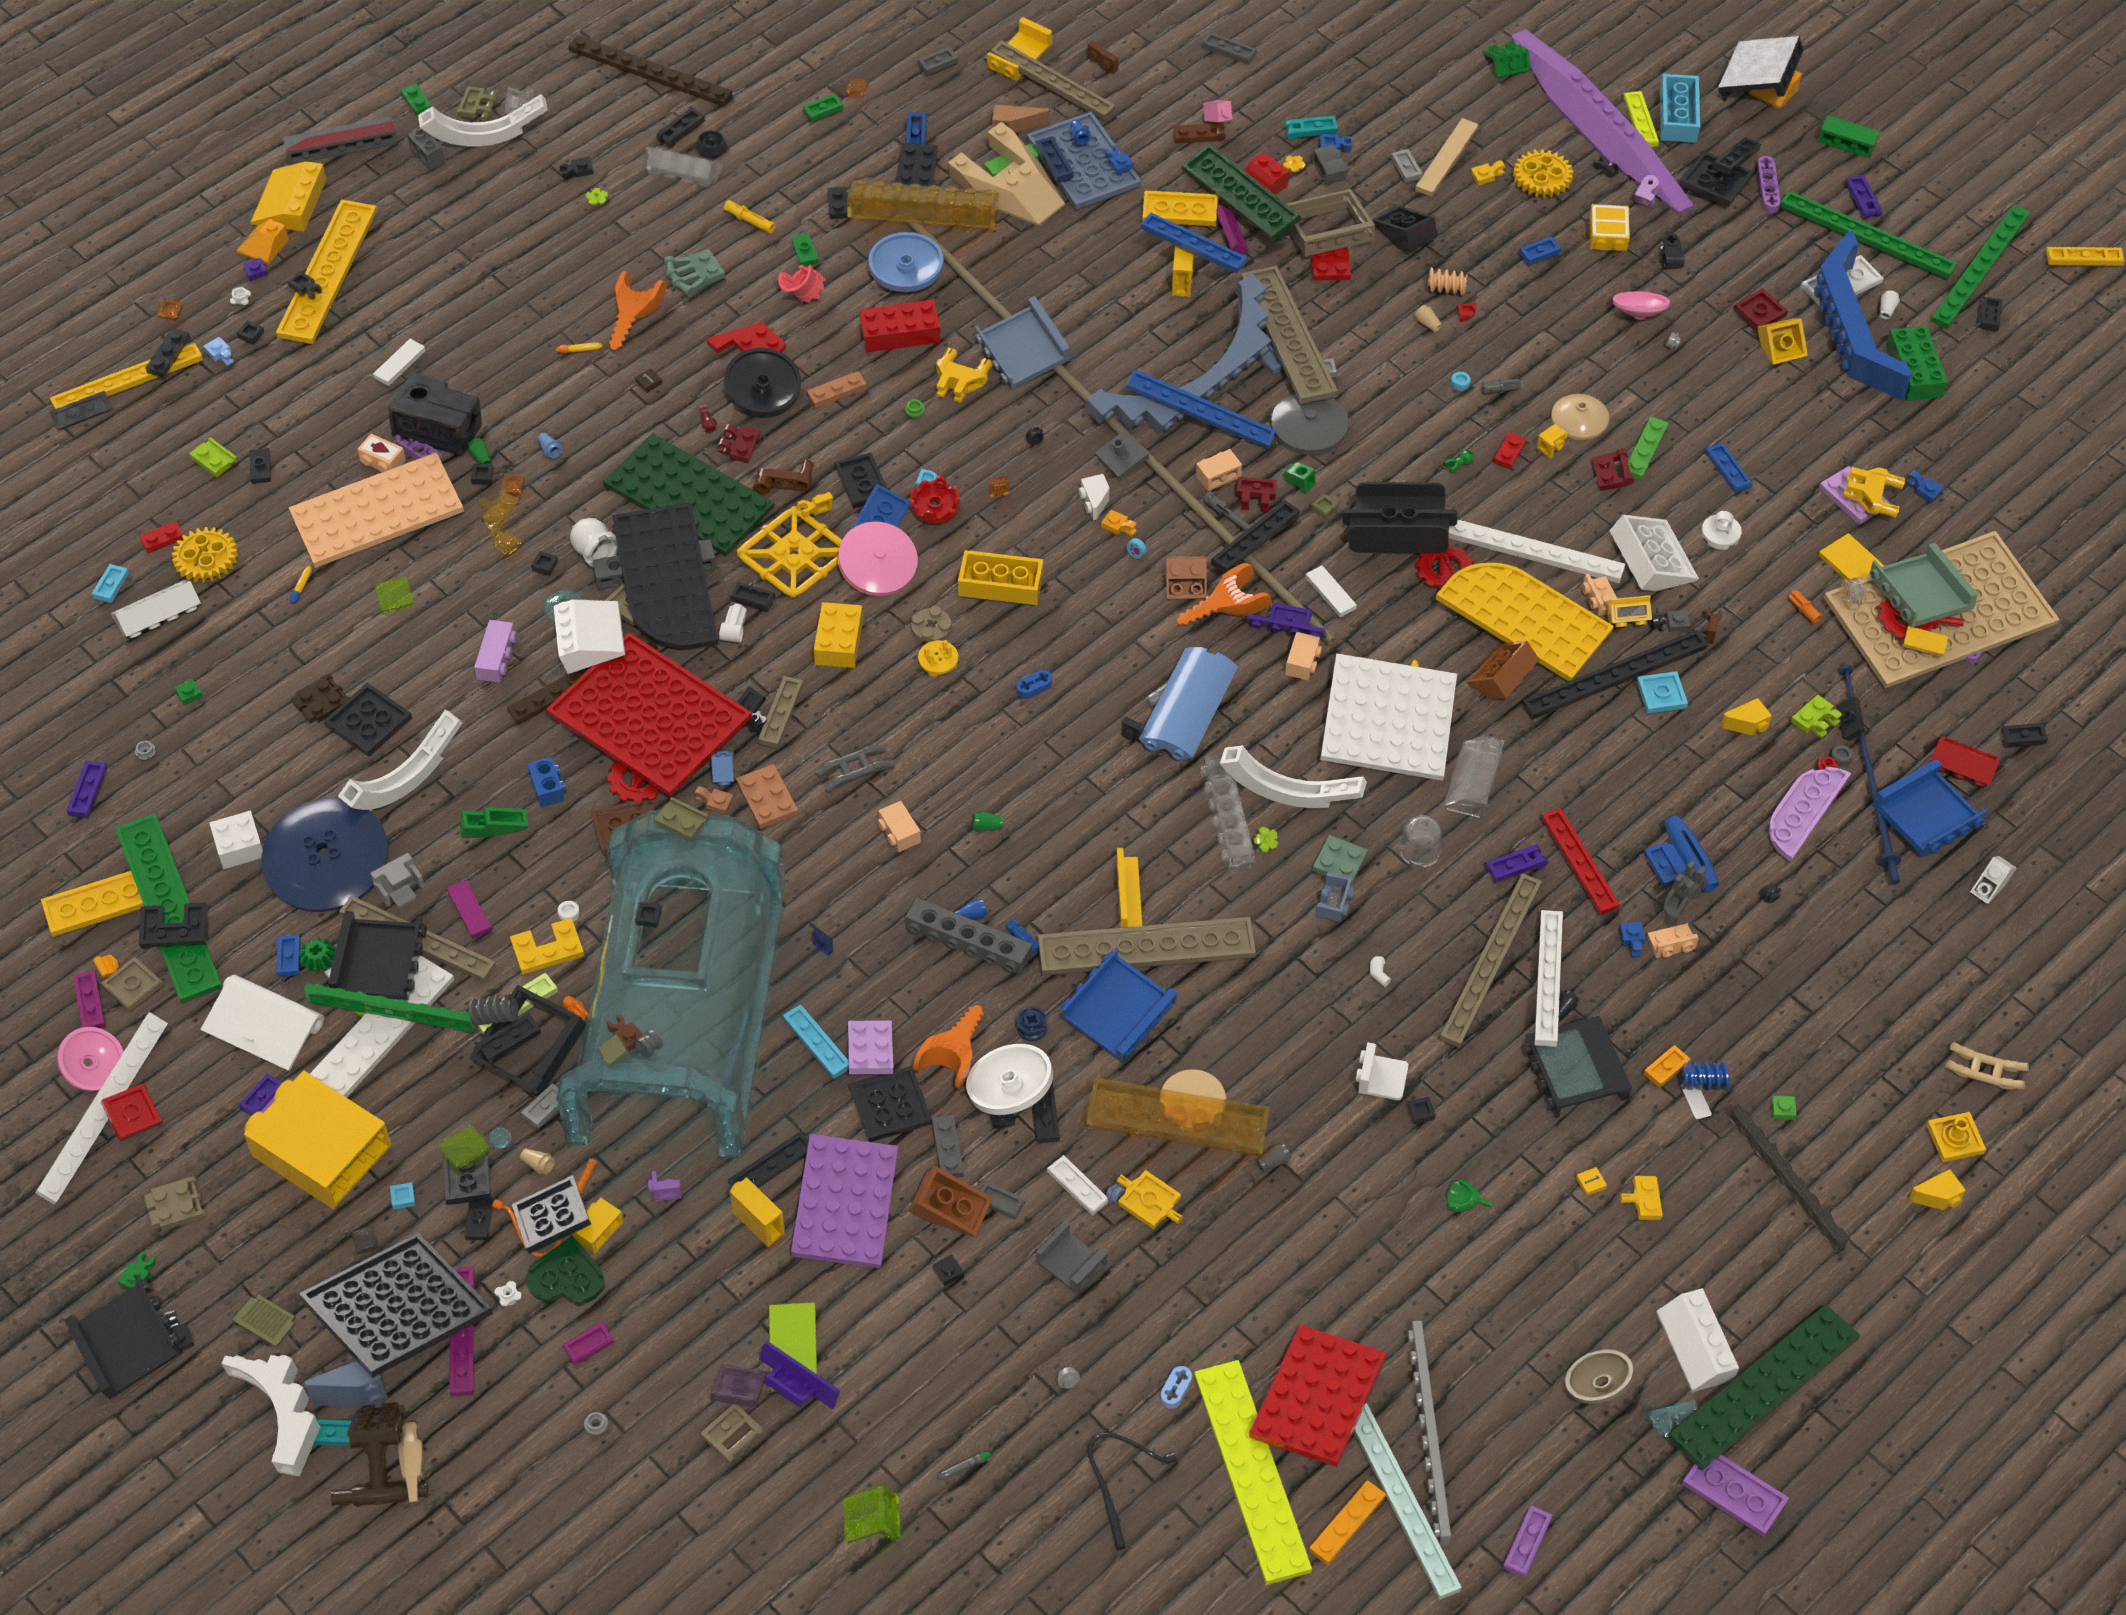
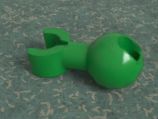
M1463 450L1459 458L1446 460L1445 467L1453 466L1451 467V474H1454L1460 465L1471 464L1475 456L1472 451Z

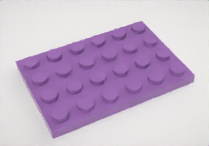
M810 1134L791 1249L792 1257L881 1269L898 1146Z

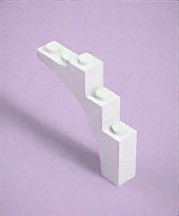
M271 1355L267 1363L259 1359L252 1361L241 1356H225L222 1365L229 1376L243 1379L257 1386L272 1400L278 1420L277 1445L272 1463L278 1473L300 1477L319 1432L320 1425L312 1413L304 1411L309 1397L301 1385L293 1383L298 1369L292 1358L285 1355H280V1357Z

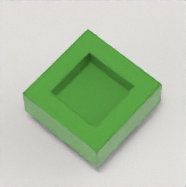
M1772 1096L1773 1119L1795 1120L1797 1116L1795 1097Z

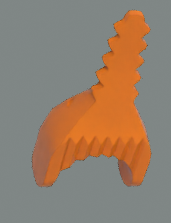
M623 271L620 274L615 286L619 308L617 318L619 320L615 322L617 327L613 328L615 333L611 335L612 340L609 341L611 350L617 351L618 348L623 346L621 342L626 341L625 336L629 335L628 330L632 329L631 324L635 323V320L654 313L661 305L667 292L665 281L659 280L648 291L635 292L630 290V273Z
M1243 563L1227 571L1213 593L1207 596L1205 601H1200L1199 605L1193 606V609H1187L1186 613H1180L1176 621L1178 625L1187 626L1189 622L1195 623L1197 618L1202 619L1204 615L1210 616L1212 612H1221L1240 617L1247 616V614L1254 615L1269 608L1272 604V599L1268 593L1252 595L1241 591L1244 584L1249 582L1254 575L1251 564Z
M980 1005L969 1007V1012H964L965 1017H961L960 1022H956V1026H953L951 1030L927 1038L915 1057L913 1070L921 1072L924 1068L932 1065L946 1066L956 1073L955 1087L961 1089L970 1072L973 1060L970 1039L973 1036L972 1033H975V1027H978L977 1022H980V1017L984 1015L982 1007Z

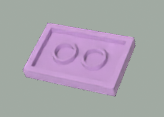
M1848 466L1821 482L1819 489L1860 525L1875 515L1865 511L1857 501L1843 496L1844 489L1847 488L1848 484L1846 479L1851 470V467ZM1882 496L1883 501L1889 503V502Z
M848 1021L849 1074H893L892 1021Z

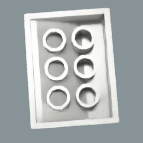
M1622 515L1611 528L1610 532L1614 541L1618 545L1641 590L1659 591L1695 582L1699 579L1667 520Z
M570 600L554 606L559 658L568 674L625 655L618 601Z

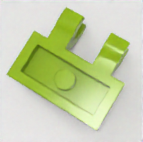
M1817 695L1792 716L1791 723L1805 733L1811 730L1818 737L1823 738L1827 734L1825 730L1829 725L1822 720L1825 719L1830 725L1835 727L1840 723L1838 718L1842 714L1838 710H1833L1834 705Z

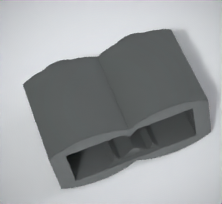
M1335 145L1313 149V163L1325 184L1346 179L1349 171L1348 165L1343 161L1341 152Z

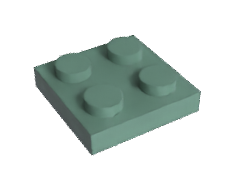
M1329 835L1313 865V871L1324 876L1329 872L1352 878V886L1368 854V849Z

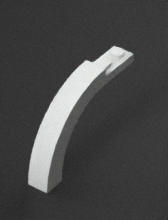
M540 94L512 113L487 122L471 123L458 121L445 116L433 106L419 114L418 118L420 128L441 141L460 146H488L510 140L522 134V126L528 124L539 115L544 114L548 109L545 97Z
M445 710L417 750L402 765L389 774L372 781L359 782L350 779L338 797L351 808L361 810L380 808L399 800L414 790L435 770L443 760L441 753L463 722L450 711Z
M1243 745L1225 748L1220 761L1224 770L1247 789L1275 802L1296 807L1329 808L1332 801L1362 798L1367 783L1364 776L1320 782L1286 777L1260 764L1248 753Z

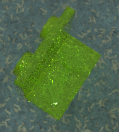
M881 1485L844 1498L845 1541L847 1543L876 1534H881L892 1541L901 1538L899 1496L896 1492Z

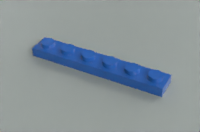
M1152 212L1141 223L1142 230L1236 274L1247 263L1246 256Z

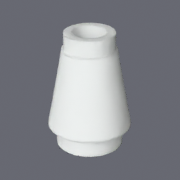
M1886 291L1881 296L1880 317L1882 319L1888 320L1891 318L1900 302L1898 293Z

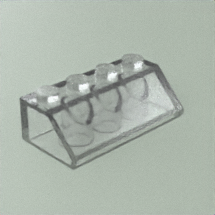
M646 146L642 168L647 169L649 174L658 175L659 172L665 173L664 177L675 179L676 176L682 177L683 182L692 183L695 180L699 181L701 186L710 187V184H717L726 163Z
M1483 735L1462 743L1443 809L1484 819L1503 755L1505 740Z

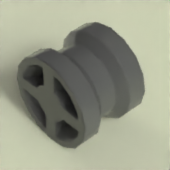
M648 1029L643 1037H638L634 1041L637 1050L646 1058L651 1057L654 1050H659L663 1047L660 1036L652 1029Z

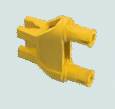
M947 348L944 356L938 359L935 364L940 379L936 385V388L939 389L937 396L944 398L951 388L954 389V394H956L954 401L962 403L967 393L978 390L986 384L988 380L987 374L993 363L989 359L986 362V359L983 358L977 369L953 363L958 355L955 349L951 351V348Z
M1852 467L1846 479L1848 484L1847 488L1844 489L1843 496L1857 501L1868 513L1874 515L1880 513L1896 518L1899 506L1883 501L1884 485L1902 490L1905 478L1890 474L1884 468L1866 471Z

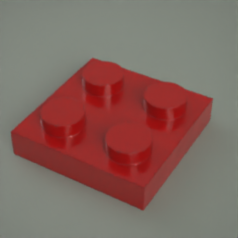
M1340 248L1311 255L1313 281L1351 280L1349 248Z
M144 1084L101 1100L102 1107L119 1141L162 1123Z

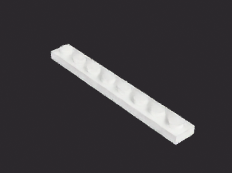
M1541 910L1535 1045L1557 1047L1562 911Z

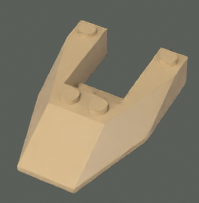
M1002 122L988 131L989 146L1011 162L997 175L992 177L962 152L948 162L950 178L987 207L1036 226H1040L1065 206L1063 199L1039 161L1015 132Z

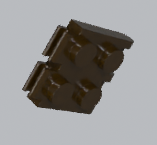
M326 674L295 693L296 696L292 698V703L302 712V715L309 723L315 721L320 723L350 698L343 693V688L332 680L331 674Z

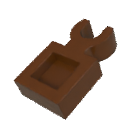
M618 1014L616 1015L618 1024H612L611 1021H607L608 1030L613 1033V1036L615 1034L620 1036L628 1051L636 1048L634 1044L635 1039L643 1037L644 1034L632 1022L625 1025L623 1016Z

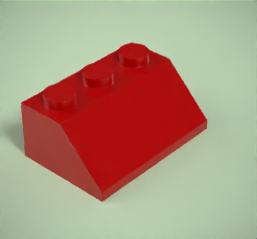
M1942 736L1938 741L1930 762L1937 759L1942 764L1941 771L1951 770L1954 772V776L1962 779L1969 777L1974 779L1973 783L1985 787V784H1991L2001 758Z

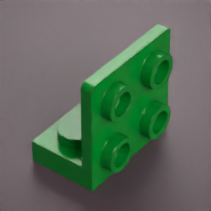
M1514 41L1506 42L1504 46L1500 47L1499 45H1492L1488 47L1489 49L1483 50V54L1493 58L1496 77L1531 70L1529 49Z

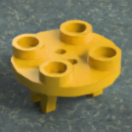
M936 640L925 644L921 648L918 661L924 671L928 672L932 677H937L957 668L958 652L947 640Z

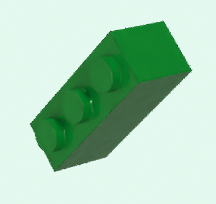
M1828 115L1821 128L1818 142L1871 158L1877 145L1880 131Z

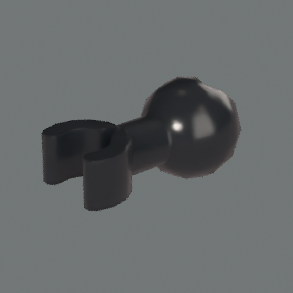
M1600 156L1599 161L1593 160V167L1605 169L1608 176L1614 177L1620 171L1617 163H1607L1604 156Z

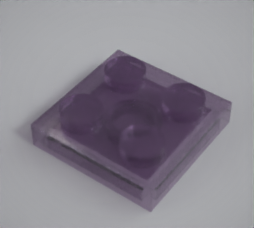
M721 1364L710 1393V1400L756 1408L767 1372Z

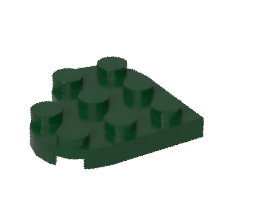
M573 1235L535 1261L529 1267L526 1281L531 1295L545 1304L564 1297L576 1306H583L585 1303L595 1300L605 1289L604 1276L599 1265Z

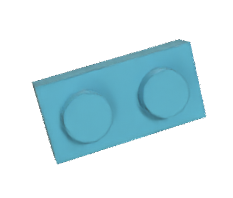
M109 564L92 592L93 599L112 603L129 575L128 569Z

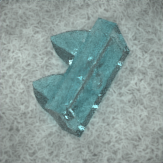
M1693 1400L1645 1412L1647 1422L1652 1421L1655 1429L1667 1437L1672 1429V1416L1674 1415L1679 1426L1694 1414L1693 1410L1697 1409L1696 1401Z

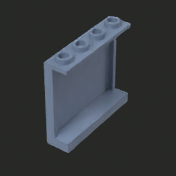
M1035 296L1028 299L1029 307L983 331L980 330L978 325L975 326L977 333L975 339L977 343L984 346L985 355L987 358H992L993 367L996 371L1001 372L1000 376L1004 384L1008 383L1011 389L1072 359L1070 347Z

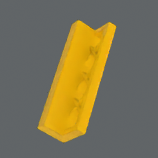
M1117 848L1116 863L1121 928L1142 926L1138 857H1124L1123 848Z

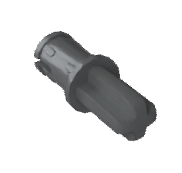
M1499 379L1498 381L1482 382L1483 394L1498 392L1503 394L1504 391L1519 390L1521 388L1520 379L1503 381Z

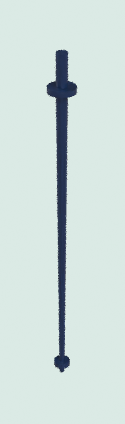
M1843 662L1840 674L1846 677L1851 698L1854 696L1849 674L1853 670L1850 665ZM1863 732L1858 736L1874 801L1878 789ZM1875 809L1885 853L1880 857V864L1883 867H1888L1891 883L1894 885L1899 884L1900 879L1897 865L1902 860L1901 855L1893 852L1885 818Z

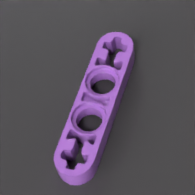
M1762 156L1758 159L1757 163L1762 208L1767 213H1776L1780 206V195L1775 162L1769 156ZM1764 176H1769V177H1771L1772 179H1771V180H1767V179H1764L1763 177H1764ZM1766 189H1771V190H1773L1774 192H1773V193H1768V192H1766L1765 190H1766Z

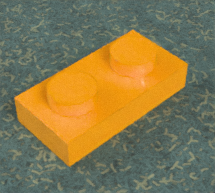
M1674 1045L1644 1070V1075L1658 1088H1661L1683 1069L1685 1062H1690V1058Z

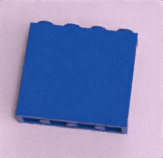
M1937 759L1879 791L1872 803L1875 809L1922 857L1929 853H1936L1941 846L1951 844L1958 836H1965L1970 829L1974 827L1979 828L1985 822L1984 817L1988 812L1987 809H1984L1978 813L1938 773L1942 764Z
M1115 949L1111 954L1107 953L1098 969L1094 968L1088 976L1089 979L1085 984L1081 983L1076 988L1075 995L1071 999L1065 1000L1061 1006V1018L1121 1063H1124L1176 1003L1177 992L1171 988L1168 991L1164 990L1118 956V949Z

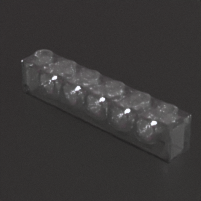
M1223 754L1204 756L1203 765H1200V772L1202 778L1205 777L1206 782H1204L1205 792L1210 794L1209 808L1215 814L1213 815L1214 827L1219 830L1217 832L1218 843L1223 845V862H1227L1228 869L1253 866L1254 850L1235 779L1220 764Z

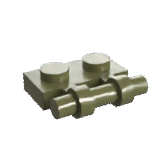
M467 86L457 111L458 116L476 119L477 114H482L481 120L487 121L493 113L492 108L497 103L498 94L492 91L489 95L485 93L484 88Z

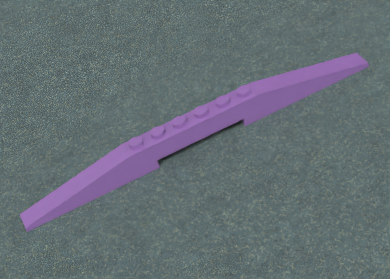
M1526 29L1511 35L1512 41L1529 49L1531 72L1533 75H1536L1538 84L1546 92V97L1585 139L1605 157L1608 163H1617L1621 173L1625 176H1631L1639 186L1646 176H1656L1659 182V190L1656 195L1661 198L1662 203L1677 214L1693 208V203L1645 138L1577 67Z

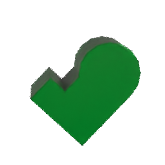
M1295 462L1283 473L1287 483L1298 486L1300 491L1305 494L1316 485L1314 469Z

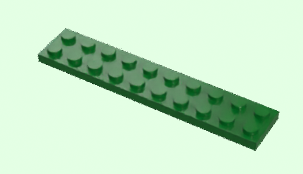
M156 813L116 827V833L144 906L163 905L164 924L183 923L184 904L190 903ZM206 944L160 947L181 1003L223 988Z

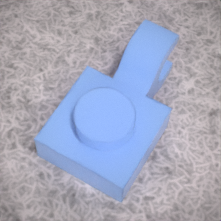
M220 337L203 346L205 352L214 361L221 359L227 366L234 362L230 358V347Z

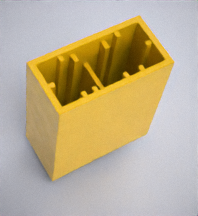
M304 1070L294 1081L286 1080L277 1089L274 1097L275 1101L264 1113L261 1111L254 1113L247 1121L244 1129V1136L252 1157L331 1209H334L392 1145L385 1122Z

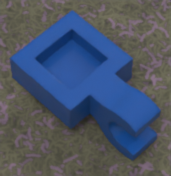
M1915 470L1910 474L1911 478L1907 481L1910 486L1916 488L1915 493L1929 503H1932L1944 489V487L1928 477L1923 480L1921 474Z
M1642 922L1621 923L1620 933L1623 945H1630L1632 957H1641L1640 951L1642 950V944L1645 943Z

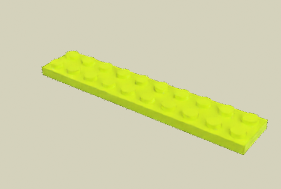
M1239 1360L1195 1371L1194 1377L1265 1584L1269 1585L1312 1573L1311 1564L1269 1445L1249 1438V1432L1258 1414Z

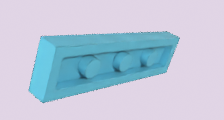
M801 1004L783 1015L785 1023L833 1080L849 1070L848 1059Z

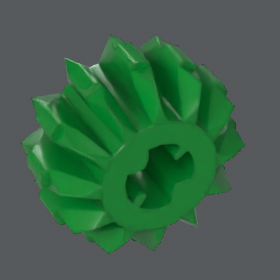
M319 937L316 941L309 939V944H302V950L299 951L300 963L308 972L314 970L318 974L320 970L325 972L327 967H332L335 947L329 943L327 938L323 941Z

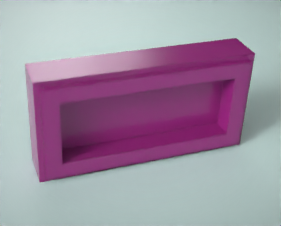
M601 1322L562 1344L575 1366L612 1345L614 1339L604 1323Z

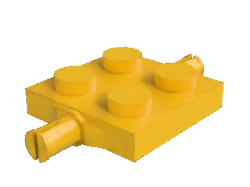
M1146 1170L1139 1178L1130 1181L1122 1174L1118 1177L1116 1182L1126 1188L1125 1194L1118 1200V1206L1153 1230L1166 1217L1176 1222V1224L1181 1222L1183 1216L1173 1210V1207L1181 1199L1179 1192Z

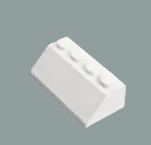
M183 580L110 614L123 636L133 638L142 634L140 631L148 627L151 630L160 626L159 622L167 619V621L178 618V613L182 611L189 613L197 609L196 605L201 602L191 581Z
M1703 1288L1681 1294L1657 1310L1656 1314L1691 1392L1735 1380L1739 1367Z

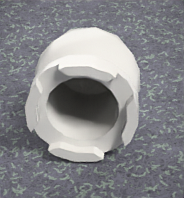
M596 518L581 519L571 530L570 541L574 550L583 555L585 562L593 568V560L616 556L619 551L616 535L608 532L605 524Z

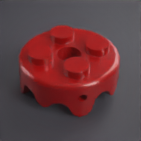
M937 476L933 481L923 480L917 489H911L912 511L923 522L930 524L944 523L951 520L959 510L960 496L956 486H949L943 476ZM932 502L940 503L936 506L931 505Z

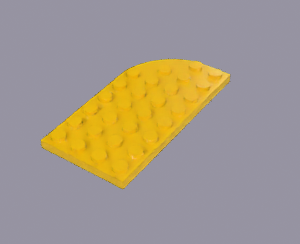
M1480 563L1463 568L1447 581L1435 598L1506 643L1528 641L1540 659L1538 663L1567 681L1574 679L1614 628L1613 625L1523 570L1507 564Z

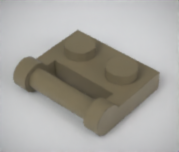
M734 1402L700 1434L701 1438L726 1463L730 1464L735 1459L734 1456L755 1437L759 1438L764 1431L759 1424ZM747 1426L750 1430L727 1449L724 1445Z

